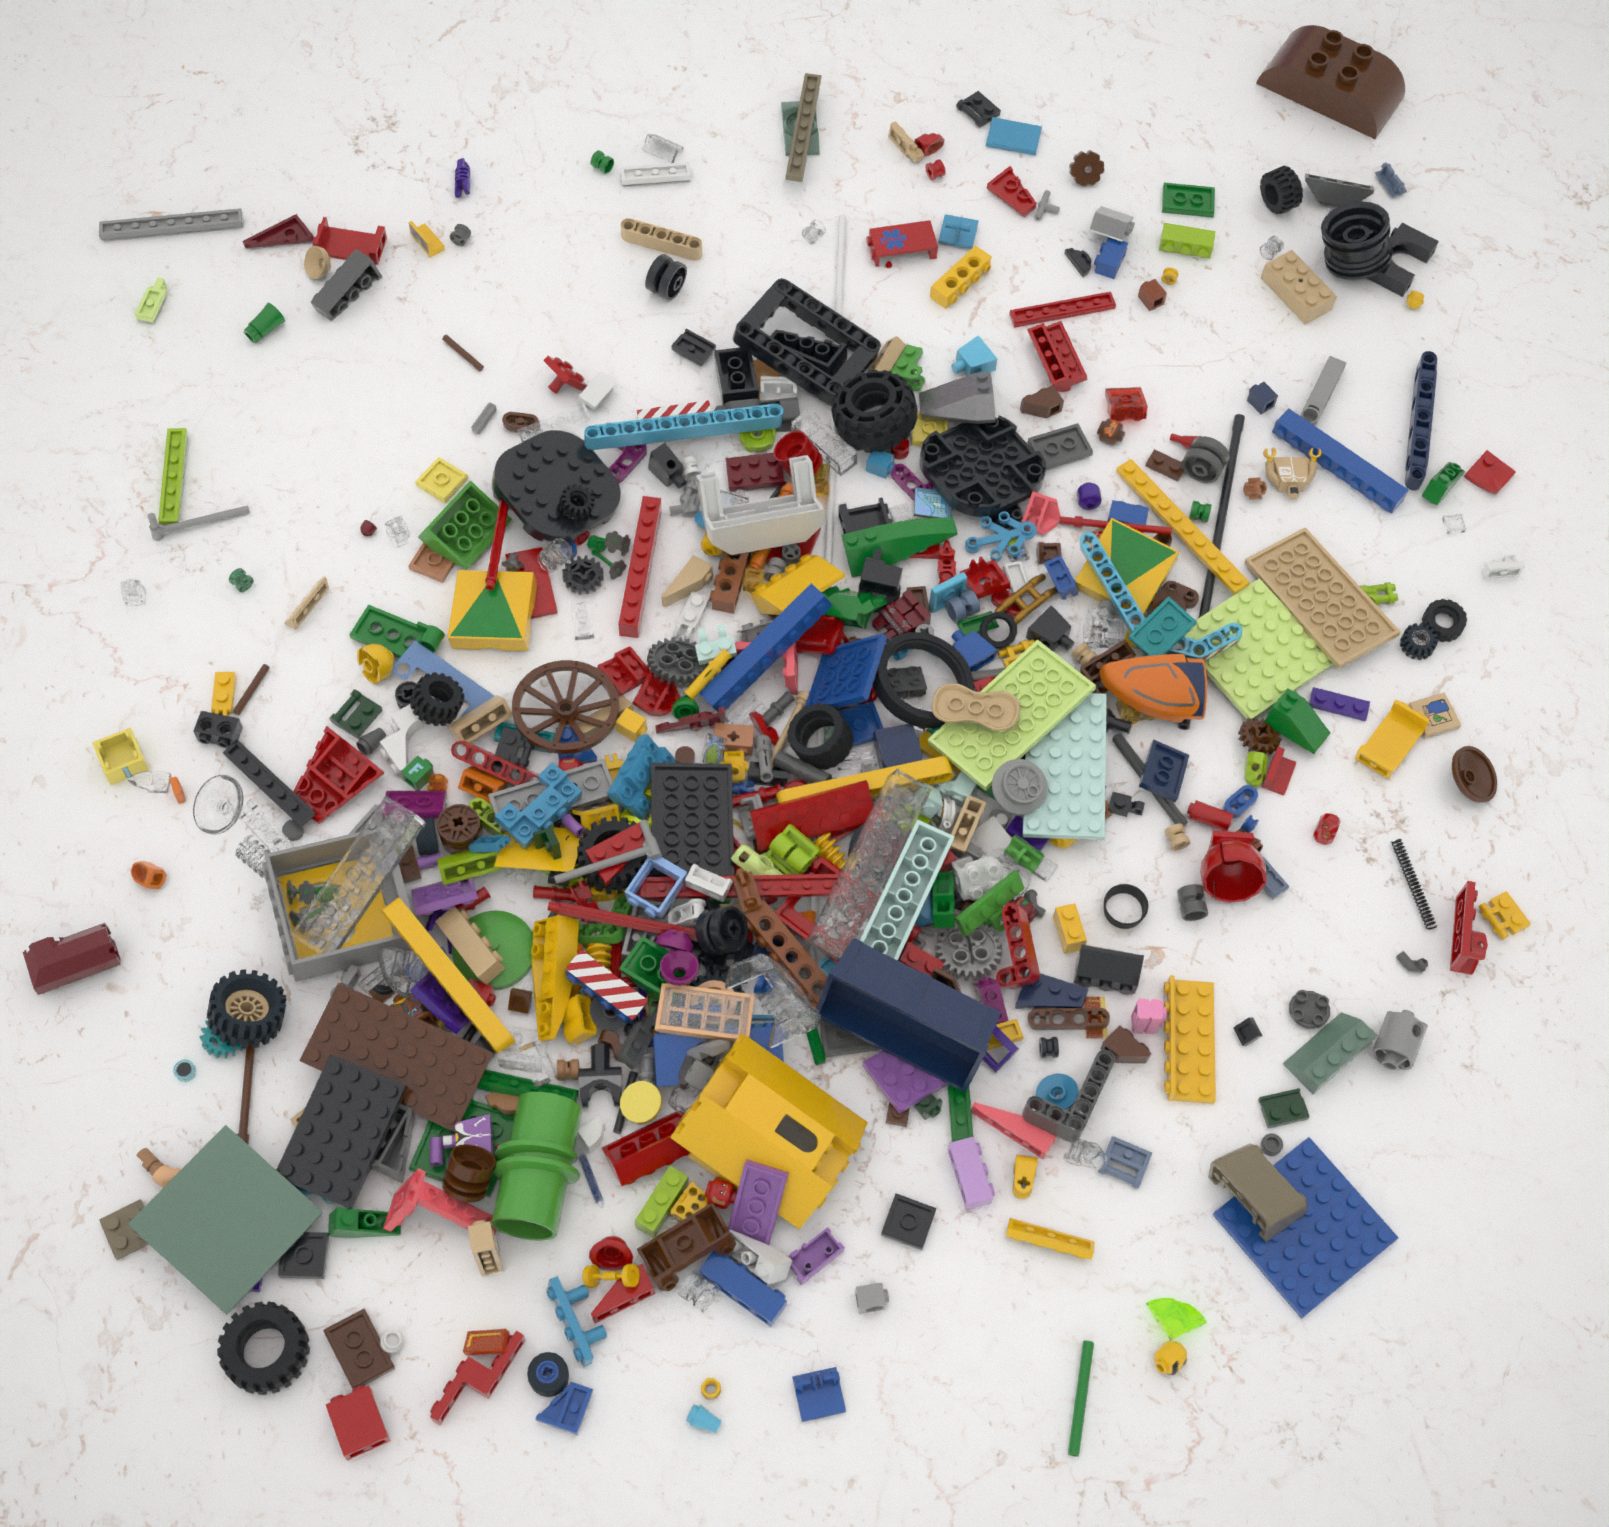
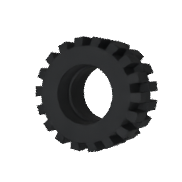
M1281 166L1262 176L1260 180L1261 196L1271 212L1282 214L1298 207L1302 203L1303 188L1301 181L1295 171L1289 166Z
M432 672V675L429 673L425 674L415 686L410 698V707L414 709L413 713L415 716H419L418 719L420 721H426L425 724L430 725L431 723L437 727L439 724L446 726L447 723L450 724L455 720L464 703L463 699L465 696L462 693V687L458 686L459 683L453 681L451 676L447 677L444 673H440V675L437 672ZM432 697H436L440 699L442 702H439Z

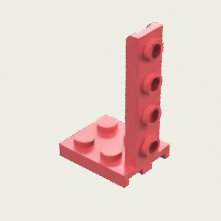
M735 642L737 656L751 642ZM796 643L780 656L785 661V666L783 667L785 686L789 688L792 695H798V652H796Z
M418 1168L394 1193L383 1228L391 1232L397 1225L400 1226L405 1217L413 1213L416 1204L468 1229V1226H472L474 1222L480 1220L490 1221L491 1223L493 1215L467 1202L453 1199L445 1191L425 1182L426 1172Z

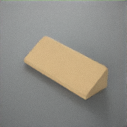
M898 336L886 341L868 372L870 370L891 371L906 344Z
M325 576L312 587L284 622L285 625L295 630L299 627L329 589Z
M623 695L619 697L618 718L626 708L634 711L632 702ZM611 706L601 708L588 717L606 722ZM581 721L577 723L585 738L592 736L601 729Z

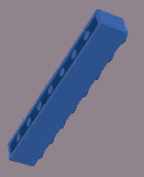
M1288 408L1275 422L1272 432L1277 437L1283 439L1310 459L1309 450L1313 448L1312 453L1317 456L1318 449L1320 448L1321 455L1317 457L1316 461L1322 468L1333 473L1337 478L1365 495L1366 498L1378 504L1382 509L1392 514L1404 501L1409 489Z
M811 583L700 692V695L718 713L719 707L724 706L725 710H727L788 648L799 640L828 611L832 603Z

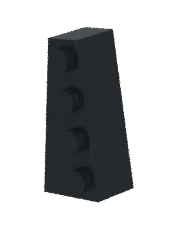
M777 329L771 335L772 338L831 377L838 372L847 360V344L840 343V345L833 344L831 340L826 339L824 342L815 340V337H799L796 333Z

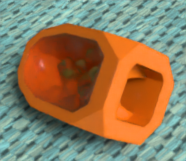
M135 862L131 868L133 880L141 886L149 889H159L165 883L167 874L163 868L151 862Z

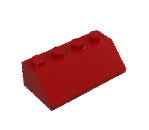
M680 1110L602 1147L607 1161L621 1186L632 1184L636 1179L644 1175H650L657 1169L665 1165H671L675 1160L689 1155L690 1151L670 1138L683 1117Z

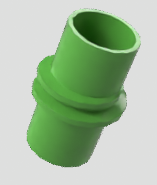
M527 1092L519 1096L509 1141L500 1144L495 1151L497 1163L494 1174L500 1180L491 1225L499 1232L512 1237L535 1241L551 1240L557 1236L567 1184L576 1183L580 1179L578 1169L571 1166L577 1162L578 1156L574 1148L582 1114L581 1106L574 1100L546 1092Z

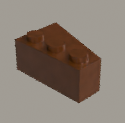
M1123 640L1081 665L1080 672L1096 685V689L1092 693L1106 694L1109 690L1102 684L1099 672L1102 666L1110 662L1134 658L1136 654L1127 641Z

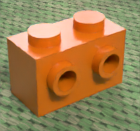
M470 766L463 770L458 789L490 803L488 794L506 789L508 782L474 766Z

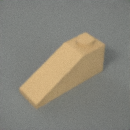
M693 555L662 594V606L667 607L689 596L691 592L703 589L713 579L712 565Z
M970 795L967 796L951 832V835L955 836L950 848L962 853L966 852L982 818L987 802Z

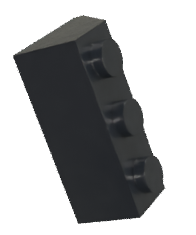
M1081 945L1076 959L1073 983L1082 987H1099L1103 991L1116 990L1125 995L1135 994L1139 984L1144 955Z

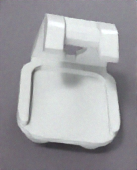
M965 857L952 862L955 888L963 900H978L1003 879L1001 864L994 857H986L973 861L972 857Z

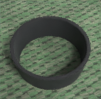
M1119 884L1112 887L1106 893L1104 898V914L1107 920L1115 927L1121 929L1133 928L1147 915L1149 908L1147 897L1136 886ZM1120 893L1132 895L1139 901L1142 907L1140 920L1133 923H1122L1115 920L1107 911L1106 904L1108 900Z

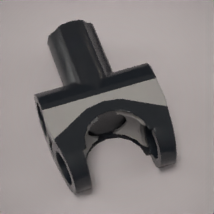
M592 1045L590 1047L591 1068H579L578 1074L582 1108H588V1101H590L592 1094L598 1090L609 1092L612 1096L614 1107H619L623 1090L622 1067H610L609 1045Z

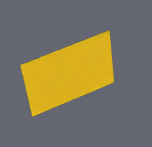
M552 827L559 841L562 858L554 860L551 853L546 852L545 847L536 849L533 842L525 850L505 831L504 835H509L511 842L506 844L504 848H500L501 850L498 852L494 867L561 872L574 870L578 856L577 846H579V838H576L567 828Z

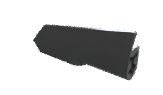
M797 397L760 401L759 399L730 401L725 403V405L717 406L714 410L778 404L783 408L782 425L775 430L781 432L801 431Z

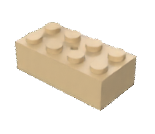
M1293 250L1266 263L1261 279L1305 325L1332 310L1337 296Z

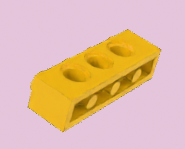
M975 245L931 286L930 298L945 309L951 304L953 305L961 294H965L973 283L976 284L984 273L989 272L992 266V256Z

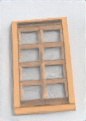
M662 983L655 1031L735 1042L741 1032L748 1037L750 1035L755 996L746 993Z

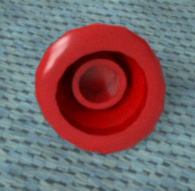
M607 1236L593 1245L589 1251V1259L598 1268L622 1270L626 1264L633 1263V1254L622 1238Z

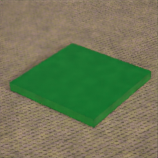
M471 1100L462 1121L490 1114L493 1132V1155L495 1157L496 1148L494 1146L509 1141L515 1114L506 1115L496 1107L490 1108L487 1104ZM428 1121L409 1166V1171L415 1172L419 1168L426 1172L425 1176L442 1182L453 1148L444 1149L443 1146V1165L431 1166L430 1138H443V1135H454L455 1132ZM494 1172L486 1195L491 1198L498 1181Z

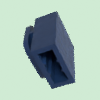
M905 724L874 730L872 736L880 769L922 760L923 756L919 739L913 725Z

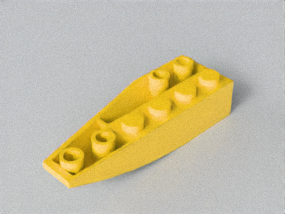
M556 915L534 922L531 965L539 1042L555 1039L569 1002L573 984L567 980L565 969L577 955L579 919Z

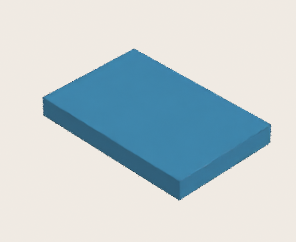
M992 117L986 146L1036 155L1042 126Z

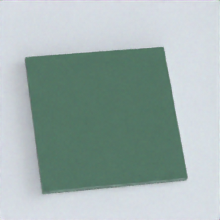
M225 1125L128 1223V1226L221 1311L228 1315L316 1222L323 1212Z

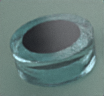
M183 1059L174 1065L173 1073L177 1080L188 1082L195 1077L196 1067L192 1061Z

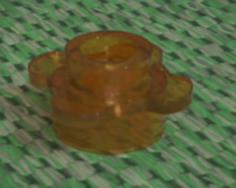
M434 774L428 779L429 786H427L429 791L447 790L446 783H448V779L444 775Z

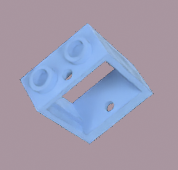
M663 857L657 860L647 858L625 890L627 902L634 907H642L645 909L644 912L653 918L657 916L662 919L685 885V879L688 874L685 870ZM653 868L677 881L659 908L636 895Z

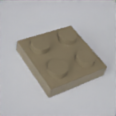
M141 1199L99 1219L116 1260L149 1245L128 1226V1223L145 1207Z

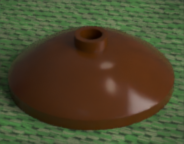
M1464 746L1458 749L1453 756L1451 765L1453 779L1458 789L1465 797L1476 803L1490 801L1497 791V776L1491 761L1476 747Z

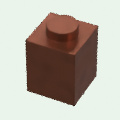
M1153 279L1140 285L1138 298L1151 311L1164 305L1167 293L1158 281Z

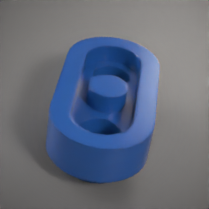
M1250 785L1242 786L1226 800L1223 810L1233 813V818L1240 817L1256 803L1258 791Z

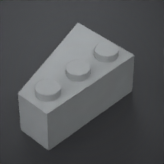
M646 900L647 902L651 903L657 908H659L662 904L660 902ZM670 905L662 919L657 916L655 918L649 916L644 912L645 909L640 906H633L631 916L668 923V913L676 906ZM628 927L621 953L622 963L642 936L655 943L657 936L660 934Z

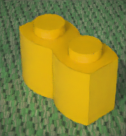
M577 994L569 999L563 1017L564 1036L568 1043L579 1045L596 1035L597 1027L590 1015L591 999L589 996Z

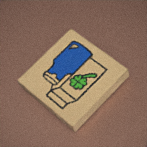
M1445 692L1410 702L1408 705L1411 709L1423 713L1430 719L1423 733L1424 738L1461 727V723Z

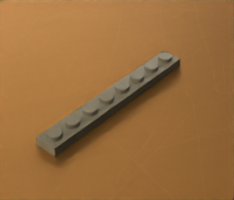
M809 73L804 75L786 171V180L803 182L822 75Z

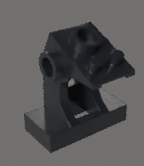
M747 939L740 951L714 955L705 952L701 956L700 961L705 966L706 972H710L711 975L715 974V971L719 972V975L726 973L731 975L738 983L748 984L754 945ZM726 960H734L732 965L725 966Z

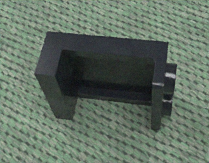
M882 497L878 498V503L847 509L845 503L840 504L838 507V517L843 534L893 523V520L888 517V504H884Z

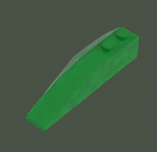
M953 517L894 522L842 534L841 536L851 577L853 578L862 575L866 557L872 558L875 549L882 550L881 560L885 561L886 565H894L901 560L909 559L911 555L917 552L926 551L927 547L933 544L938 545L958 535Z

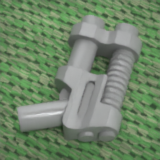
M688 481L684 486V495L680 497L681 505L670 506V514L682 512L683 517H695V514L699 512L698 486L695 485L694 481ZM695 493L696 496L691 498V494Z

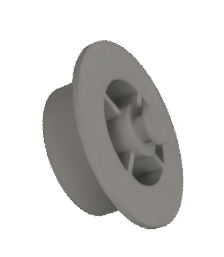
M1024 759L1009 760L1002 764L993 776L992 792L994 798L1003 809L1010 813L1020 815L1031 813L1043 804L1047 796L1048 786L1046 777L1042 770L1030 761Z

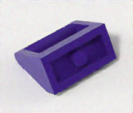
M995 1026L992 1034L1010 1051L999 1064L986 1052L983 1061L997 1073L1019 1051V1048Z

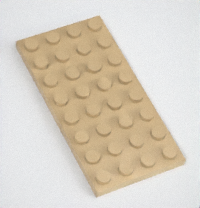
M1306 527L1245 559L1244 564L1284 604L1298 624L1303 627L1305 633L1315 641L1319 649L1337 669L1346 666L1400 635L1401 631Z

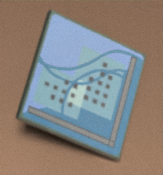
M915 487L914 516L924 518L951 517V506L937 490Z

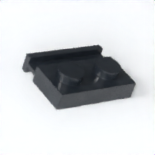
M687 328L671 345L673 351L700 366L710 357L712 351L716 350V344Z

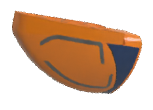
M1184 654L1144 656L1110 662L1103 665L1099 671L1102 684L1113 695L1146 715L1179 723L1183 722L1184 719L1202 720L1205 716L1207 675L1203 659L1185 658Z

